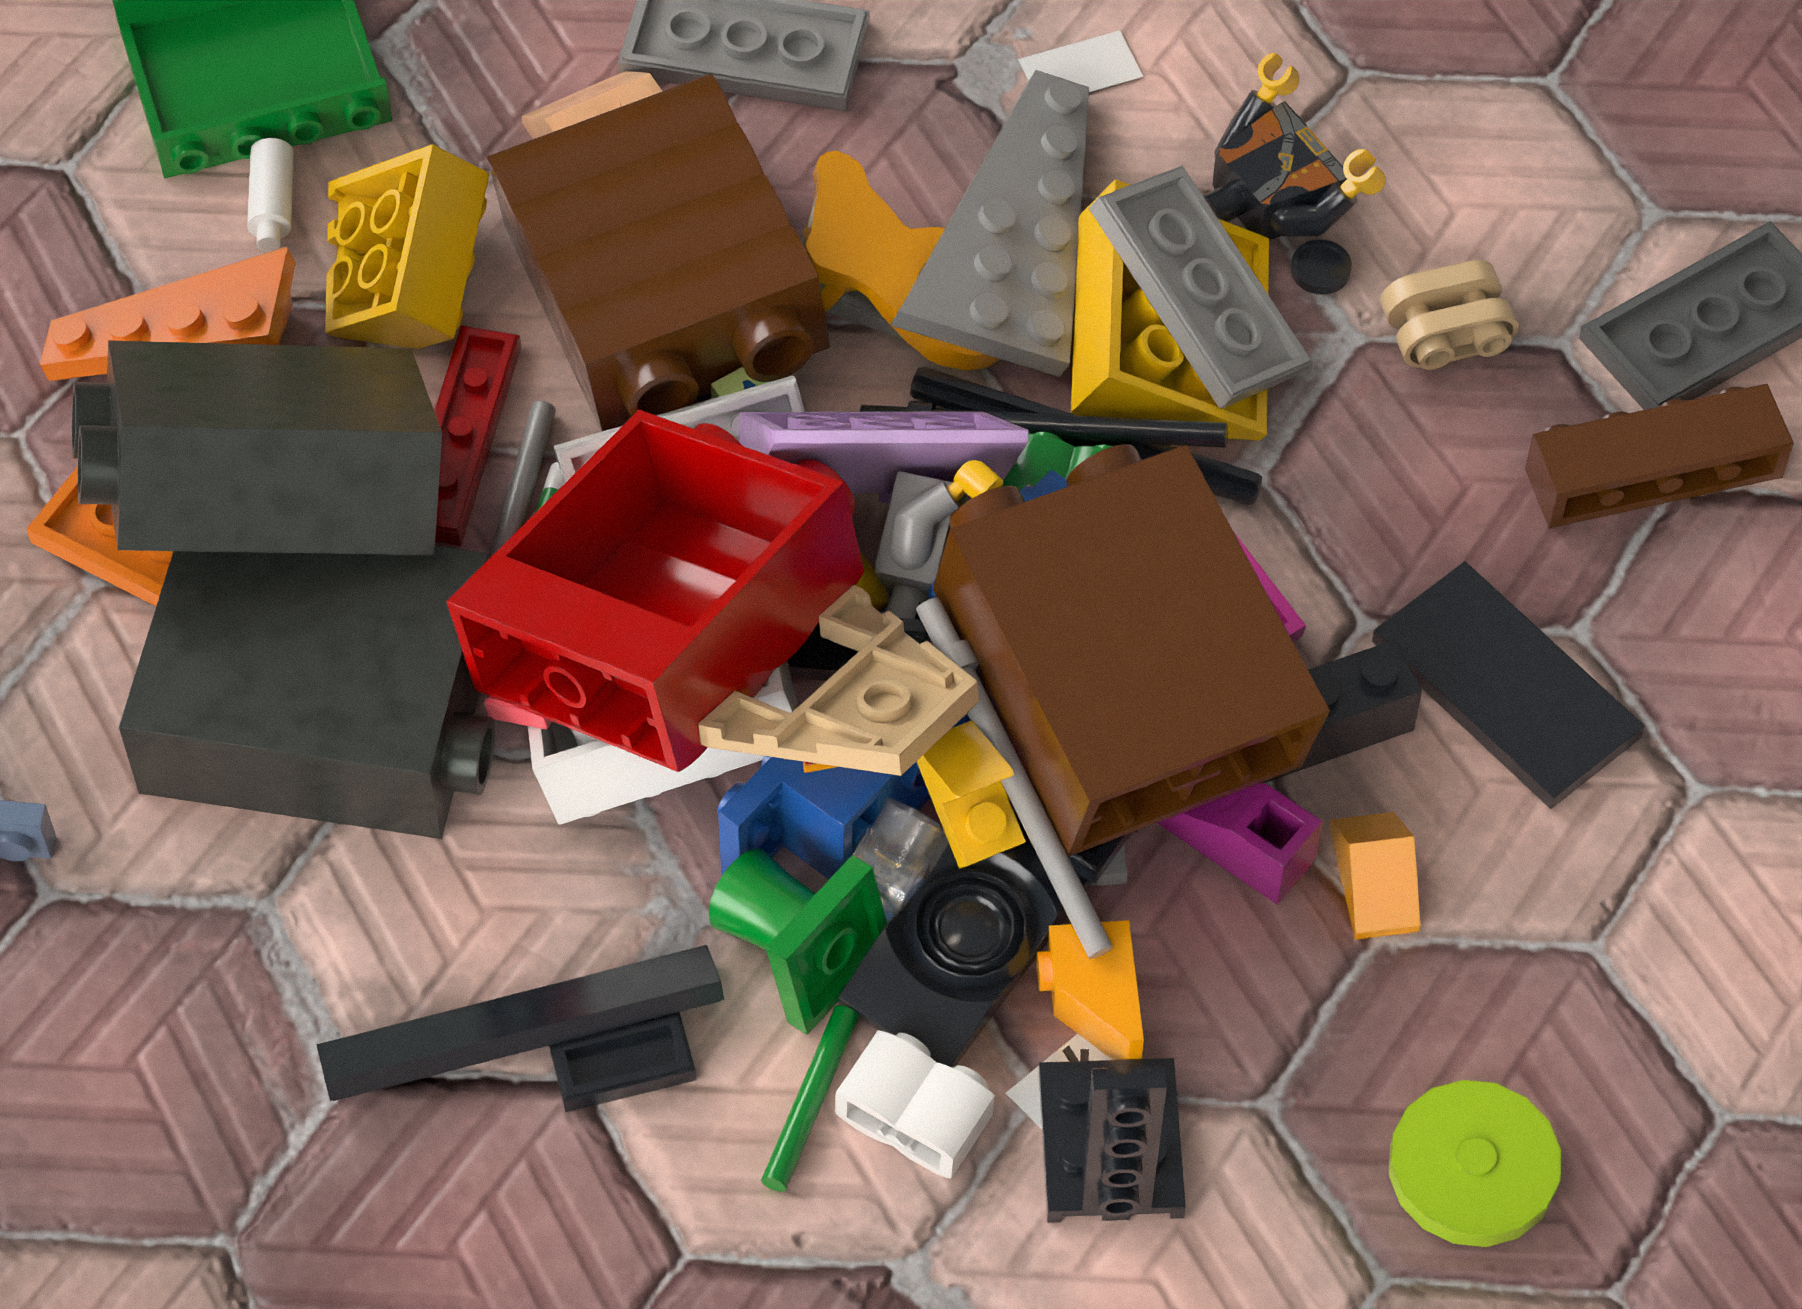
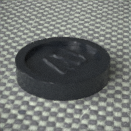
M1323 239L1311 240L1299 246L1294 252L1291 274L1296 284L1305 291L1321 295L1331 294L1342 289L1349 281L1352 262L1348 252L1339 244Z

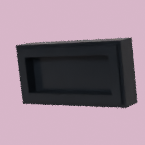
M680 1012L549 1046L565 1113L697 1080L696 1069Z

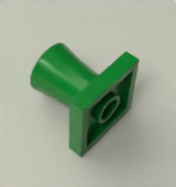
M759 848L751 849L740 855L726 869L714 889L709 905V921L714 929L748 941L766 950L787 1023L806 1035L838 1003V997L883 928L887 925L873 867L854 855L815 893L789 874L765 850Z

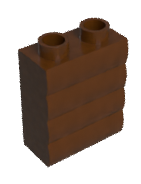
M712 73L487 156L505 229L601 432L623 426L638 410L657 416L691 406L697 398L711 393V383L741 367L755 381L772 382L794 374L807 363L812 354L830 348L818 274Z

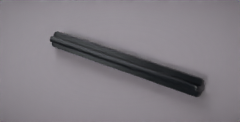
M927 367L918 368L911 383L910 395L914 399L935 402L937 406L945 409L1074 415ZM1062 439L1074 447L1132 445L1136 448L1142 460L1178 448L1160 444ZM1191 452L1214 495L1245 505H1253L1262 485V476L1259 473Z

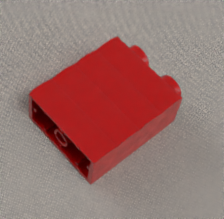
M638 410L446 601L475 690L676 772L684 770L708 748L701 745L698 723L734 691L754 698L764 686L772 671L790 659L805 643L819 622V615L853 585L856 586L862 577L864 567L852 520V515L855 511V500L850 488L833 469L819 461L801 459L793 464L742 446L733 435L719 426L702 423L694 428H690Z

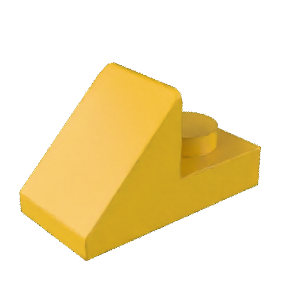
M973 720L951 728L916 761L959 869L1026 842L1001 780L1014 776V771Z

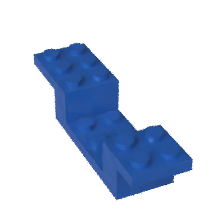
M1050 470L1034 487L1030 484L1026 485L1020 492L1025 501H1029L1066 488V479ZM935 580L928 591L929 599L936 597L933 591ZM968 714L963 716L953 727L971 721ZM764 756L761 768L745 784L743 782L734 784L723 796L718 806L721 876L735 859L751 849H763L773 858L784 846L827 879H830L852 855L861 860L875 844L883 849L931 798L917 762L901 776L844 767L804 773L803 761Z

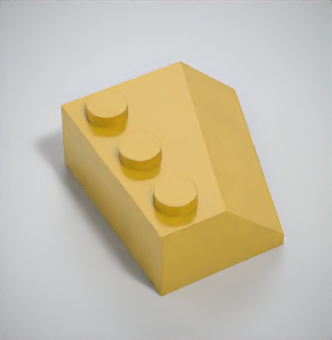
M432 144L328 181V198L337 202V220L333 219L327 224V242L337 246L336 261L326 274L325 333L337 338L414 349L454 339L455 332L460 326L463 317L461 304L467 277L475 262L473 249L479 222L487 206L485 194L490 173Z

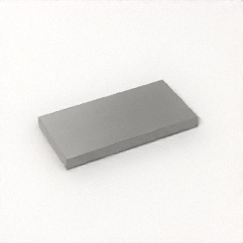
M637 0L618 60L619 73L624 71L650 73L655 81L678 85L712 73L723 92L846 112L870 24L869 10L808 0Z
M1183 165L1100 196L1089 207L1094 218L1220 409L1299 376L1313 364Z

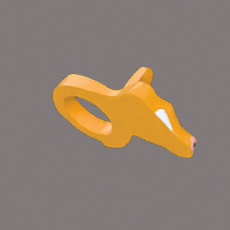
M836 150L826 152L819 157L813 171L815 185L814 200L803 231L804 247L818 274L819 283L826 284L821 292L824 311L827 312L848 291H860L868 297L891 326L893 319L904 303L911 287L926 264L945 228L923 227L910 229L905 226L886 202L872 189L868 183L864 168L858 161ZM891 326L929 361L941 366L967 371L988 368L1000 360L984 353Z

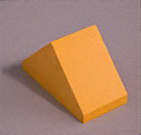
M1395 812L1330 819L1329 828L1354 940L1419 932L1421 924L1414 835Z

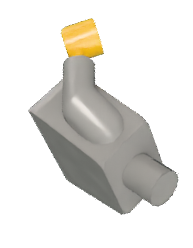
M972 460L963 464L957 471L953 479L954 482L898 471L875 563V575L883 587H885L888 595L891 596L887 611H891L898 618L921 620L916 608L921 603L929 600L928 591L936 578L951 529L949 526L950 518L957 509L968 501L965 494L972 499L988 490L1003 486V480L982 461Z

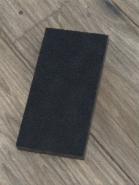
M1466 561L1374 629L1372 642L1377 646L1395 640L1419 686L1550 809L1642 738L1645 725Z

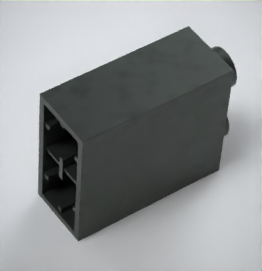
M108 340L107 383L74 382L72 456L73 459H78L79 504L111 505L118 550L434 555L442 430L412 349Z
M435 546L434 555L173 551L119 725V731L138 793L442 839L454 791L481 795L488 780L493 756L494 721L492 717L474 715L480 692L474 688L446 603L488 560V553Z

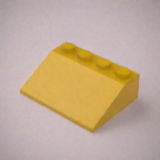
M1115 179L1098 197L1127 187L1130 184ZM1096 198L1078 218L1071 413L1080 416L1228 423V439L1262 440L1267 435V389L1220 409L1089 210V207L1097 200ZM1218 219L1268 294L1269 238Z

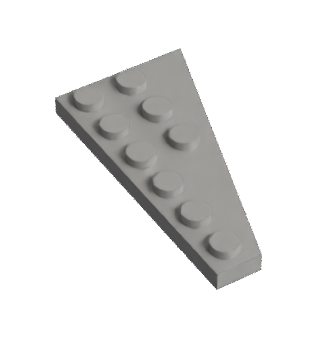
M1039 70L1034 71L950 218L930 257L911 287L908 296L893 319L891 326L1061 377L1070 364L1077 267L1078 218L1081 212L1089 100L1088 86Z

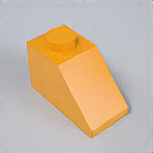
M1129 920L1101 922L1113 948L1094 959L1088 958L1072 924L1049 926L1048 950L1036 952V970L1039 992L1051 991L1053 1016L1112 1060L1142 1059L1144 1038Z

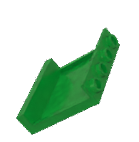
M112 0L119 31L164 179L181 174L196 173L205 168L240 159H250L252 145L262 139L276 138L289 143L291 146L307 145L320 139L356 130H366L375 125L392 121L385 78H380L354 0Z

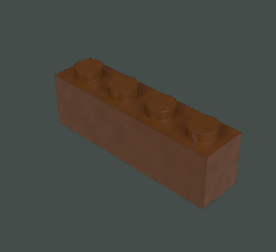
M1768 383L1748 388L1736 386L1722 390L1716 395L1688 401L1674 399L1651 409L1632 413L1623 411L1613 412L1595 421L1571 426L1557 424L1548 427L1542 432L1532 435L1525 471L1548 528H1554L1783 478L1794 442Z

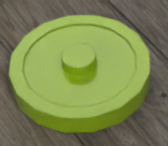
M1460 1080L1431 1088L1406 1108L1393 1133L1390 1144L1389 1178L1400 1205L1422 1229L1453 1244L1489 1247L1520 1238L1544 1218L1561 1180V1148L1550 1121L1525 1096L1497 1083Z

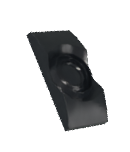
M1015 811L1014 814L1026 842L960 869L948 843L926 880L904 908L883 928L838 997L839 1004L856 1011L861 1019L877 1030L895 1036L898 1033H905L915 1037L928 1048L931 1058L935 1062L952 1068L958 1064L1034 962L1036 952H1041L1048 943L1049 926L1061 925L1067 917L1057 893ZM1078 875L1086 892L1092 882Z

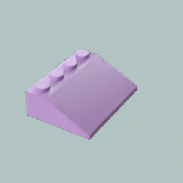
M739 412V442L742 446L793 464L801 459L819 461L833 469L846 482L853 494L854 500L855 493H879L878 501L889 504L898 471L954 482L953 479L963 464L968 461L977 460L989 466L1004 481L1028 443L1027 429L985 412ZM965 494L967 500L969 501L971 498L967 494Z

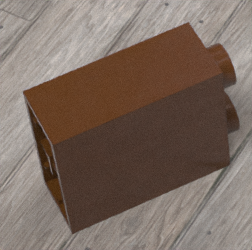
M1132 445L1113 446L1088 457L1077 465L1066 479V488L1029 501H1025L1017 487L1003 486L994 488L967 501L956 510L949 521L951 529L938 568L933 591L936 597L940 598L960 640H968L979 662L975 671L1068 857L1302 767L1330 712L1187 445L1144 460L1141 459L1136 448Z

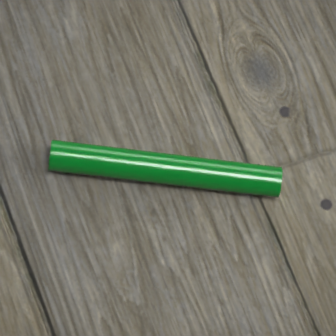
M836 1005L817 1046L761 1178L763 1185L769 1189L784 1192L791 1180L859 1018L858 1013L847 1006Z

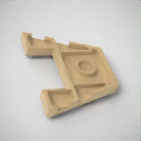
M853 585L819 615L821 637L858 651L855 656L791 713L734 691L698 723L701 745L708 748L901 776L979 702L978 682L928 641L921 644L917 643L904 632V624L901 619L891 611L881 614L871 606L870 595L862 588Z

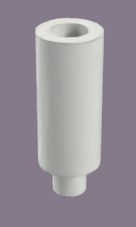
M266 138L255 142L251 147L247 228L252 235L257 237L256 246L258 249L265 252L278 250L281 246V238L287 236L291 231L294 150L289 143L276 138Z

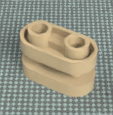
M1485 260L1462 262L1401 277L1391 283L1380 296V304L1389 325L1395 329H1400L1396 335V342L1407 365L1415 368L1434 370L1443 367L1449 362L1472 356L1490 357L1497 355L1510 346L1512 339L1519 330L1518 321L1509 302L1499 298L1502 286L1492 264Z

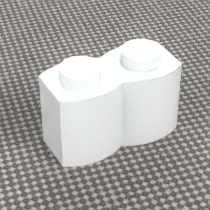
M878 1030L835 1094V1114L865 1135L894 1146L912 1161L938 1175L952 1179L993 1116L995 1095L989 1090L986 1080L974 1070L961 1065L952 1068L935 1062L931 1058L928 1048L915 1037L905 1033H898L895 1036Z

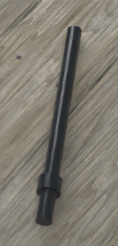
M909 401L907 407L862 404L859 411L985 412L1027 429L1028 434L1048 432L1064 440L1226 448L1228 443V423L942 409L937 408L935 402Z

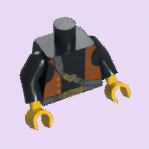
M1270 53L1258 65L1257 72L1263 85L1259 91L1251 90L1231 119L1215 149L1212 182L1214 190L1203 195L1218 219L1230 222L1238 218L1249 231L1267 237L1269 240L1280 236L1318 237L1324 234L1357 203L1356 195L1359 192L1366 195L1380 192L1385 186L1386 176L1378 166L1371 168L1363 175L1375 163V157L1366 149H1358L1352 152L1346 158L1344 166H1342L1285 101L1278 105L1273 102L1277 95L1285 96L1297 89L1299 73L1291 65L1285 71L1282 78L1273 81V76L1281 67L1283 59L1277 53Z

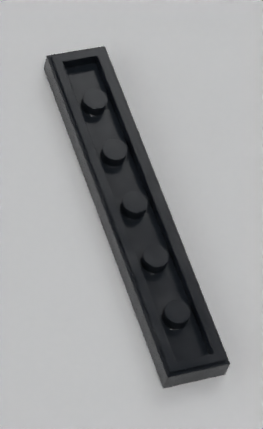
M703 945L316 1045L330 1101H336L713 1004L725 999L721 979L708 946Z

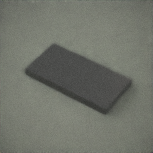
M1769 221L1584 324L1581 327L1579 339L1643 410L1659 407L1663 403L1674 399H1684L1686 401L1695 399L1802 338V253Z

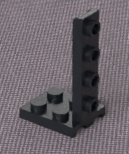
M1174 1058L1039 1062L1038 1074L1047 1223L1061 1222V1217L1102 1215V1221L1129 1220L1130 1214L1170 1213V1219L1184 1218L1186 1205Z

